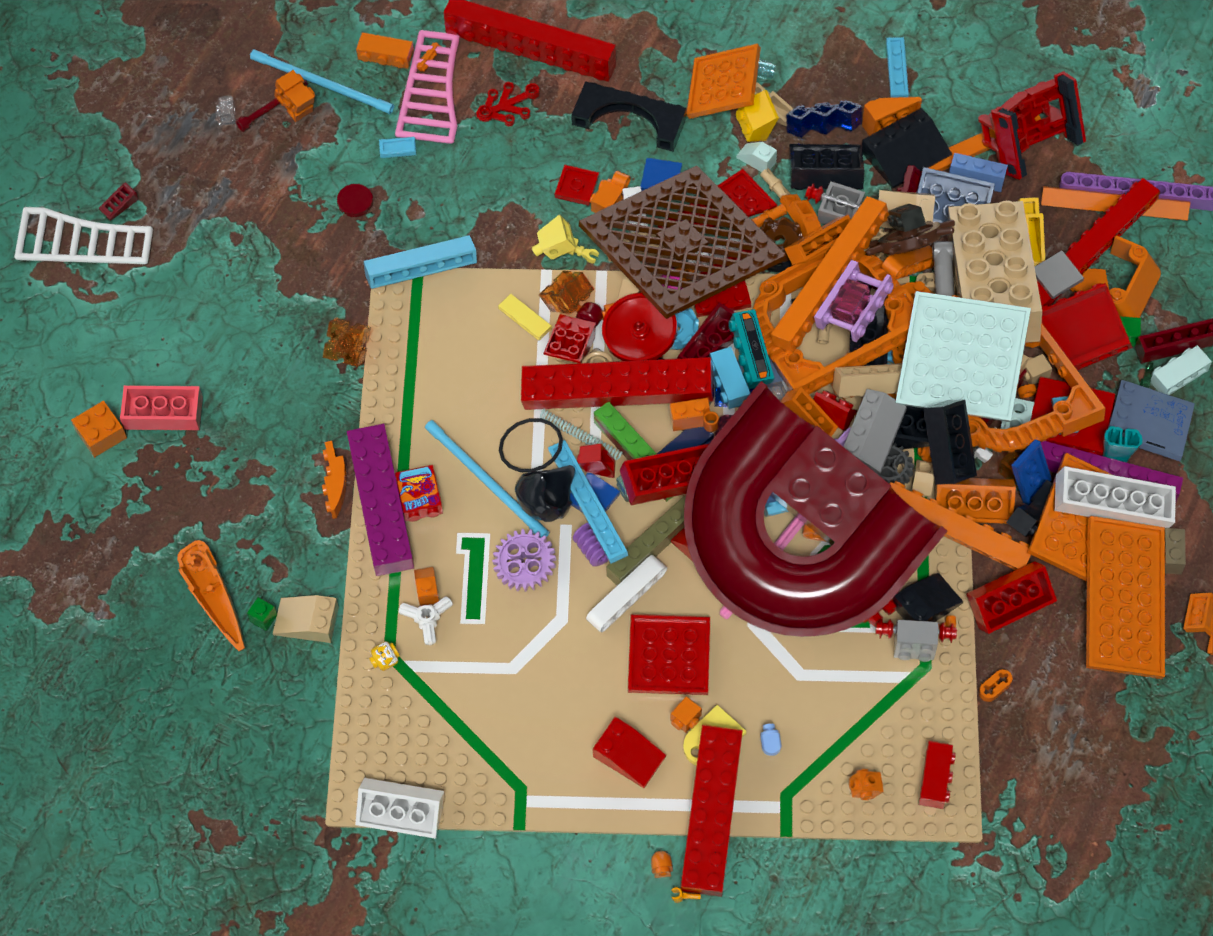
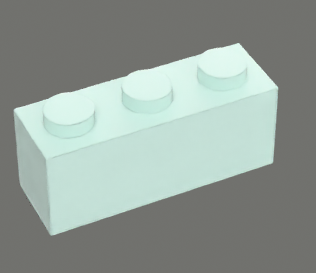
M1198 345L1192 349L1188 348L1178 358L1173 357L1165 366L1157 367L1152 372L1153 375L1150 383L1158 392L1171 395L1209 371L1212 361Z

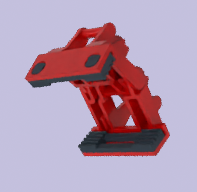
M1064 71L1055 74L1052 80L1039 82L1036 86L1016 93L1002 106L992 109L989 115L983 114L978 117L984 138L982 140L983 145L997 153L998 163L1008 165L1006 175L1018 180L1027 175L1025 160L1022 159L1021 154L1029 148V145L1062 132L1065 138L1077 146L1086 142L1077 80ZM1059 98L1060 109L1049 105V102ZM1041 113H1044L1046 118L1038 121L1035 120V117ZM989 128L995 132L996 139L990 136Z

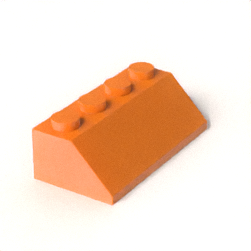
M969 478L956 484H935V500L941 502L940 506L946 509L952 507L959 511V515L963 517L966 515L971 516L977 520L976 522L1008 524L1006 522L1014 513L1016 493L1014 480Z

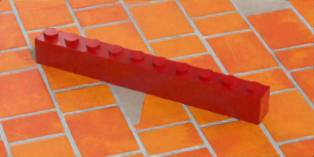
M1144 178L1139 182L1136 181L1130 187V191L1127 194L1124 193L1120 196L1115 206L1111 205L1105 212V215L1102 218L1099 217L1094 222L1090 230L1084 231L1078 242L1075 241L1070 245L1069 251L1065 255L1081 275L1113 245L1116 235L1121 237L1158 200L1159 189ZM1037 280L1041 306H1051L1061 295L1052 299Z

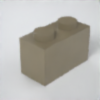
M1165 528V573L1181 575L1186 565L1185 529Z

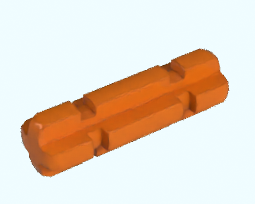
M432 43V49H428L421 58L424 60L418 62L417 69L420 72H425L428 68L427 60H434L437 56L436 48L438 46L441 47L439 43Z

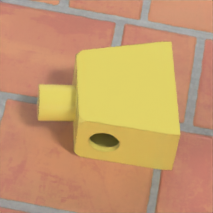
M558 215L538 231L539 243L532 247L536 256L544 253L550 259H555L575 250L576 245L570 224L561 215Z

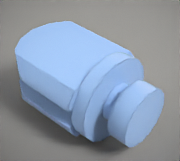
M775 724L763 725V730L765 731L761 732L762 750L768 756L777 755L782 747L779 731L773 730L775 729Z

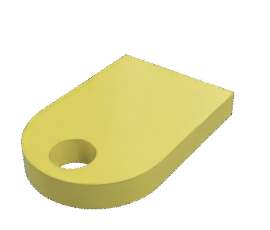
M716 705L687 733L683 744L684 754L692 764L697 766L698 758L693 757L691 752L694 749H699L702 725L743 730L742 738L746 735V730L722 708Z

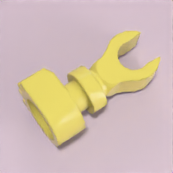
M574 238L576 249L568 252V254L573 256L574 253H577V256L581 257L582 255L587 262L595 263L596 259L590 257V255L598 257L599 252L596 249H584V246L579 247L578 239Z

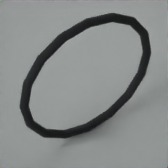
M528 418L515 423L506 430L500 439L499 454L501 460L508 468L518 472H534L546 468L556 460L562 450L563 438L560 430L552 422L542 418ZM528 422H542L550 425L557 432L559 438L558 450L552 459L544 465L532 469L515 467L505 459L502 450L503 444L512 430Z

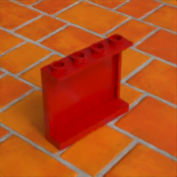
M1106 283L1095 284L1087 291H1078L1074 296L1068 299H1059L1056 301V304L1051 306H1042V324L1077 371L1133 348Z
M1040 377L1030 421L1053 412L1052 398L1069 396L1072 389L1069 384ZM1091 388L1105 407L1104 421L1064 437L1057 434L1056 437L1047 438L1046 441L1102 456L1104 436L1106 430H1108L1115 393Z

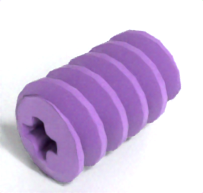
M586 523L578 528L573 535V541L577 543V546L581 549L587 560L590 561V564L596 567L608 562L609 560L590 525Z

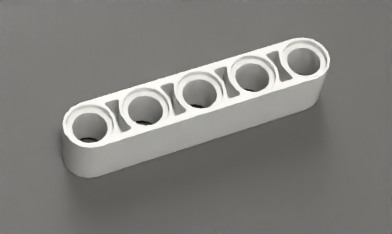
M650 555L588 613L586 620L600 633L604 632L662 578L667 571V567L654 555Z

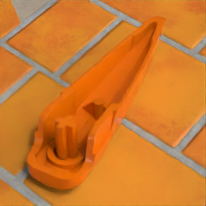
M201 540L194 541L178 553V570L188 584V589L228 641L238 651H242L245 649L240 624L227 587L216 566L217 562L206 542Z

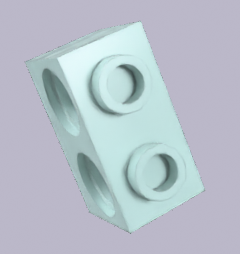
M1015 398L1012 421H1002L1000 429L1017 427L1029 422L1034 402Z

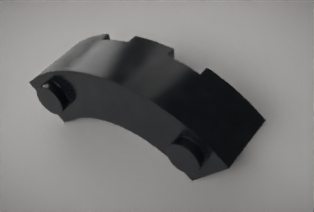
M1046 480L1032 497V503L1030 505L1025 503L1023 506L1017 507L1006 523L1026 537L1034 536L1053 483Z

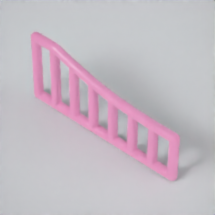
M426 30L419 31L396 126V137H415V140L454 143L458 125L453 101V73L460 39L458 34L453 35ZM424 38L452 41L450 48L439 46L436 48V53L449 55L448 62L427 60L426 62L428 67L447 69L446 76L416 73L418 62L424 60L420 59L421 52H426L433 47L423 45ZM415 80L446 84V91L415 88L413 85ZM411 94L446 98L447 106L410 102ZM408 109L448 113L450 121L409 117L406 115ZM407 123L448 128L450 130L448 136L403 131L404 124Z

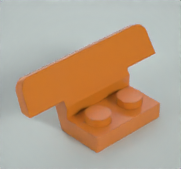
M1213 593L1190 594L1183 629L1186 632H1206L1210 635L1207 653L1213 655Z

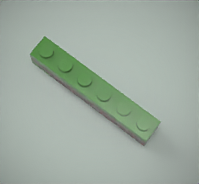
M610 402L594 411L595 425L620 452L622 451L627 460L657 454ZM673 497L665 498L664 500L667 502Z

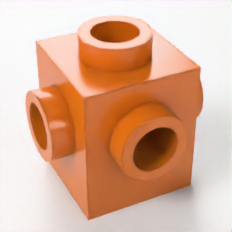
M860 769L849 778V787L853 798L870 800L884 792L881 772H870L868 769Z

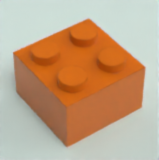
M104 400L71 419L75 431L94 458L127 439L123 427Z

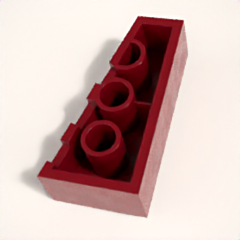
M719 302L680 352L677 359L710 357V353L725 349L733 344L735 337L733 331L731 332L729 329V320L735 312Z

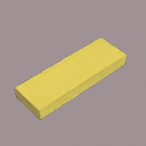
M512 294L498 305L499 310L539 341L552 329L548 322Z

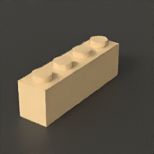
M902 364L837 367L834 372L833 389L838 397L842 398L850 396L864 397L867 389L886 394H897Z

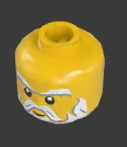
M384 641L371 649L372 657L369 659L374 668L379 667L380 670L386 671L398 663L400 655L393 643L389 644L387 641Z

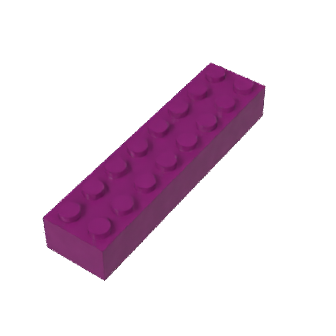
M383 423L347 431L375 575L381 576L414 569L385 425Z

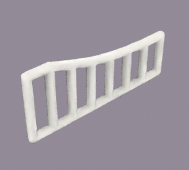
M24 207L14 257L16 260L147 264L153 228L151 226L99 223L75 218L45 207ZM39 214L33 253H23L29 215ZM47 216L57 219L51 254H41ZM64 222L74 224L69 255L59 254ZM81 227L92 229L87 255H77ZM99 230L109 231L105 256L95 255ZM117 232L127 233L124 256H113ZM135 233H145L142 257H131Z

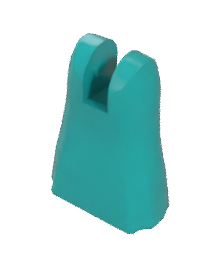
M1110 426L1104 436L1102 456L1127 463L1130 457L1142 445V435L1138 430L1128 428L1122 437V428Z

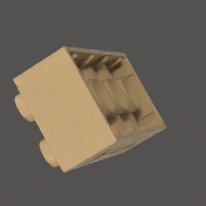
M1001 201L999 203L978 205L968 203L962 206L948 207V220L952 219L955 221V226H953L955 231L953 234L948 235V241L953 243L952 261L956 295L960 298L1031 308L1025 343L1039 342L1041 337L1042 306L1023 201Z

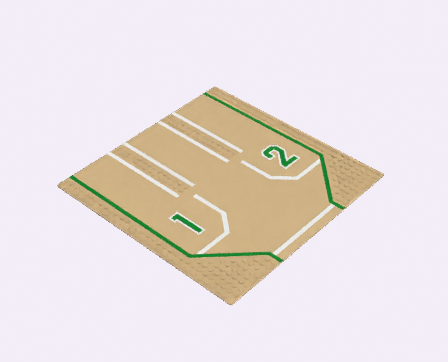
M454 268L371 289L359 428L384 423L394 473L433 465L443 514L434 518L425 517L415 522H405L414 569L376 576L355 476L325 819L327 827L369 828L355 825L358 790L363 779L368 778L444 791L443 809L438 830L688 836L697 766L692 764L684 754L683 744L687 733L682 729L677 730L671 724V712L687 696L702 708L700 721L718 705L746 730V735L741 741L729 837L980 843L982 841L974 614L966 593L973 591L971 549L943 536L899 590L901 592L909 585L940 573L963 600V604L937 621L938 624L945 623L946 616H955L957 627L956 639H953L952 643H950L949 639H944L942 643L938 634L935 658L927 662L920 661L919 659L900 660L899 658H894V631L890 639H888L887 635H882L881 639H879V634L875 633L876 627L868 621L833 634L797 637L763 630L740 619L735 614H732L729 619H724L720 616V610L724 605L706 587L694 563L672 543L656 556L667 567L666 573L611 626L600 633L586 620V617L617 585L607 577L606 566L610 562L608 561L596 567L592 566L577 546V543L573 541V535L577 529L588 523L583 513L571 505L569 512L563 519L559 518L553 522L537 520L550 532L546 537V542L550 541L552 544L551 548L555 550L553 555L556 556V561H553L556 568H550L553 575H546L548 582L542 580V587L535 584V590H532L531 586H528L527 592H525L523 587L517 591L515 585L512 589H509L508 583L503 585L502 579L497 577L499 572H495L493 569L496 565L493 564L492 560L497 559L494 557L493 552H499L496 545L502 546L501 539L507 541V534L513 537L515 530L519 535L522 529L528 534L529 527L439 440L435 439L425 429V425L433 420L444 430L447 436L518 503L515 484L522 474L528 472H518L506 466L499 454L500 439L506 430L515 423L528 418H540L543 410H525L522 405V366L579 364L543 355L560 314L576 318L577 312L586 302L596 303L604 311V305L615 303L618 300L624 278L623 272ZM758 273L746 279L751 308L735 310L734 312L752 310L755 300L760 294L759 288L761 283L776 274ZM906 276L897 279L900 284L916 282L917 276ZM954 283V295H956L955 283ZM803 287L786 295L784 304L772 311L770 322L774 328L791 306V299L796 298ZM871 288L870 295H874L876 290ZM510 294L552 326V329L540 341L498 309V305ZM847 295L842 300V302L850 305L851 302H867L852 295ZM838 309L833 316L850 322L851 313ZM708 316L697 317L699 319V328ZM602 319L595 328V339L588 354L594 348H598L608 353L614 362H621L622 360L615 357L608 350L604 342ZM814 322L811 331L805 335L802 344L796 348L802 351L804 359L821 362L825 367L850 352V331L832 324L829 333V343L820 344L817 342L819 328L816 327ZM733 343L729 347H732L734 355L738 360L739 351ZM669 349L661 358L677 359L683 349ZM782 381L781 392H771L781 401L787 391L790 390L785 382ZM830 384L817 390V392H823L824 390L835 394ZM715 389L714 400L710 405V411L717 413L719 416V427L716 431L712 432L714 437L740 407L728 409L726 403L723 404L721 400V391ZM816 391L809 394L812 399H814ZM837 396V398H836V400H838V401H839L840 399H842V397H838V396ZM854 396L852 398L848 397L845 400L854 405L853 408L858 412L863 397ZM670 403L613 406L656 453L660 452L683 432L682 430L673 431L670 418ZM600 407L545 409V412L548 410V414L552 413L551 416L555 414V417L558 416V419L561 417V421L564 419V423L567 421V425L571 423L570 427L574 424V428L577 426V430L579 428L584 430L583 434L587 431L586 436L590 433V437L593 435V439L594 437L597 438L596 441L600 439L599 443L603 440V444L606 442V446L610 445L609 448L613 446L612 450L616 448L594 423V411ZM854 416L853 420L851 421V423H850V425H849L850 428H851L852 425H853V422H854V420H855V416ZM528 422L519 425L508 434L504 440L502 450L505 459L511 465L521 469H532L544 465L552 459L548 447L559 443L557 432L550 425L542 422ZM837 428L832 438L839 439L845 430ZM560 430L563 440L567 442L577 460L580 446H587L588 444H585L582 440L579 441V438L576 439V437L569 435L566 431ZM918 448L903 449V452L908 451V457L913 459V476L908 484L905 483V489L911 492L916 461L922 460L921 456L918 455ZM622 454L618 460H615V478L596 476L620 491V495L608 508L606 514L625 548H627L686 494L674 496L667 502L664 499L631 506L619 471L623 462L627 460ZM553 462L546 468L538 471L557 469L558 467L556 466L555 462ZM901 464L897 468L899 474L903 471ZM580 466L584 475H586L587 472H585V470ZM935 478L931 496L924 497L928 500L930 498L935 499ZM790 511L769 517L764 515L765 528L773 543L776 542L796 517ZM803 525L783 551L791 555L806 557L822 553L832 545L825 541L810 540L803 537ZM534 547L529 552L536 553L538 548ZM519 549L511 550L510 554H517ZM533 566L530 571L535 572L539 567ZM428 567L434 568L439 601L447 596L453 604L439 615L440 619L436 621L437 626L434 628L436 643L432 645L424 643L423 630L419 628V624L415 623L413 618L401 615L398 612L402 603L419 608L420 604L414 570ZM514 567L510 572L517 573L520 568ZM883 609L878 612L883 617V623H888L889 619H891L893 624L897 626L898 620H904L897 611L889 616ZM631 615L710 617L708 695L628 693ZM384 641H387L389 644L393 643L400 655L398 663L386 671L380 670L379 667L374 668L369 659L372 657L371 649ZM614 717L633 727L666 754V758L645 788L593 758V747ZM775 724V729L773 730H778L780 733L782 747L777 755L768 756L762 750L760 737L761 732L765 731L763 730V725ZM929 741L953 745L952 752L956 753L954 765L950 764V771L953 772L952 783L947 785V790L951 791L949 803L944 804L943 809L919 805ZM699 749L692 750L691 755L698 758ZM860 769H868L870 772H881L884 792L870 800L853 798L849 787V778Z

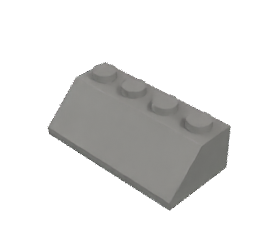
M867 389L844 448L875 473L881 474L907 408L905 405L895 403L896 400L884 392Z

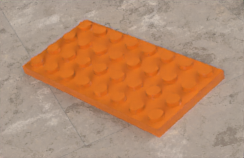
M1095 516L1088 518L1086 668L1158 679L1165 677V527Z

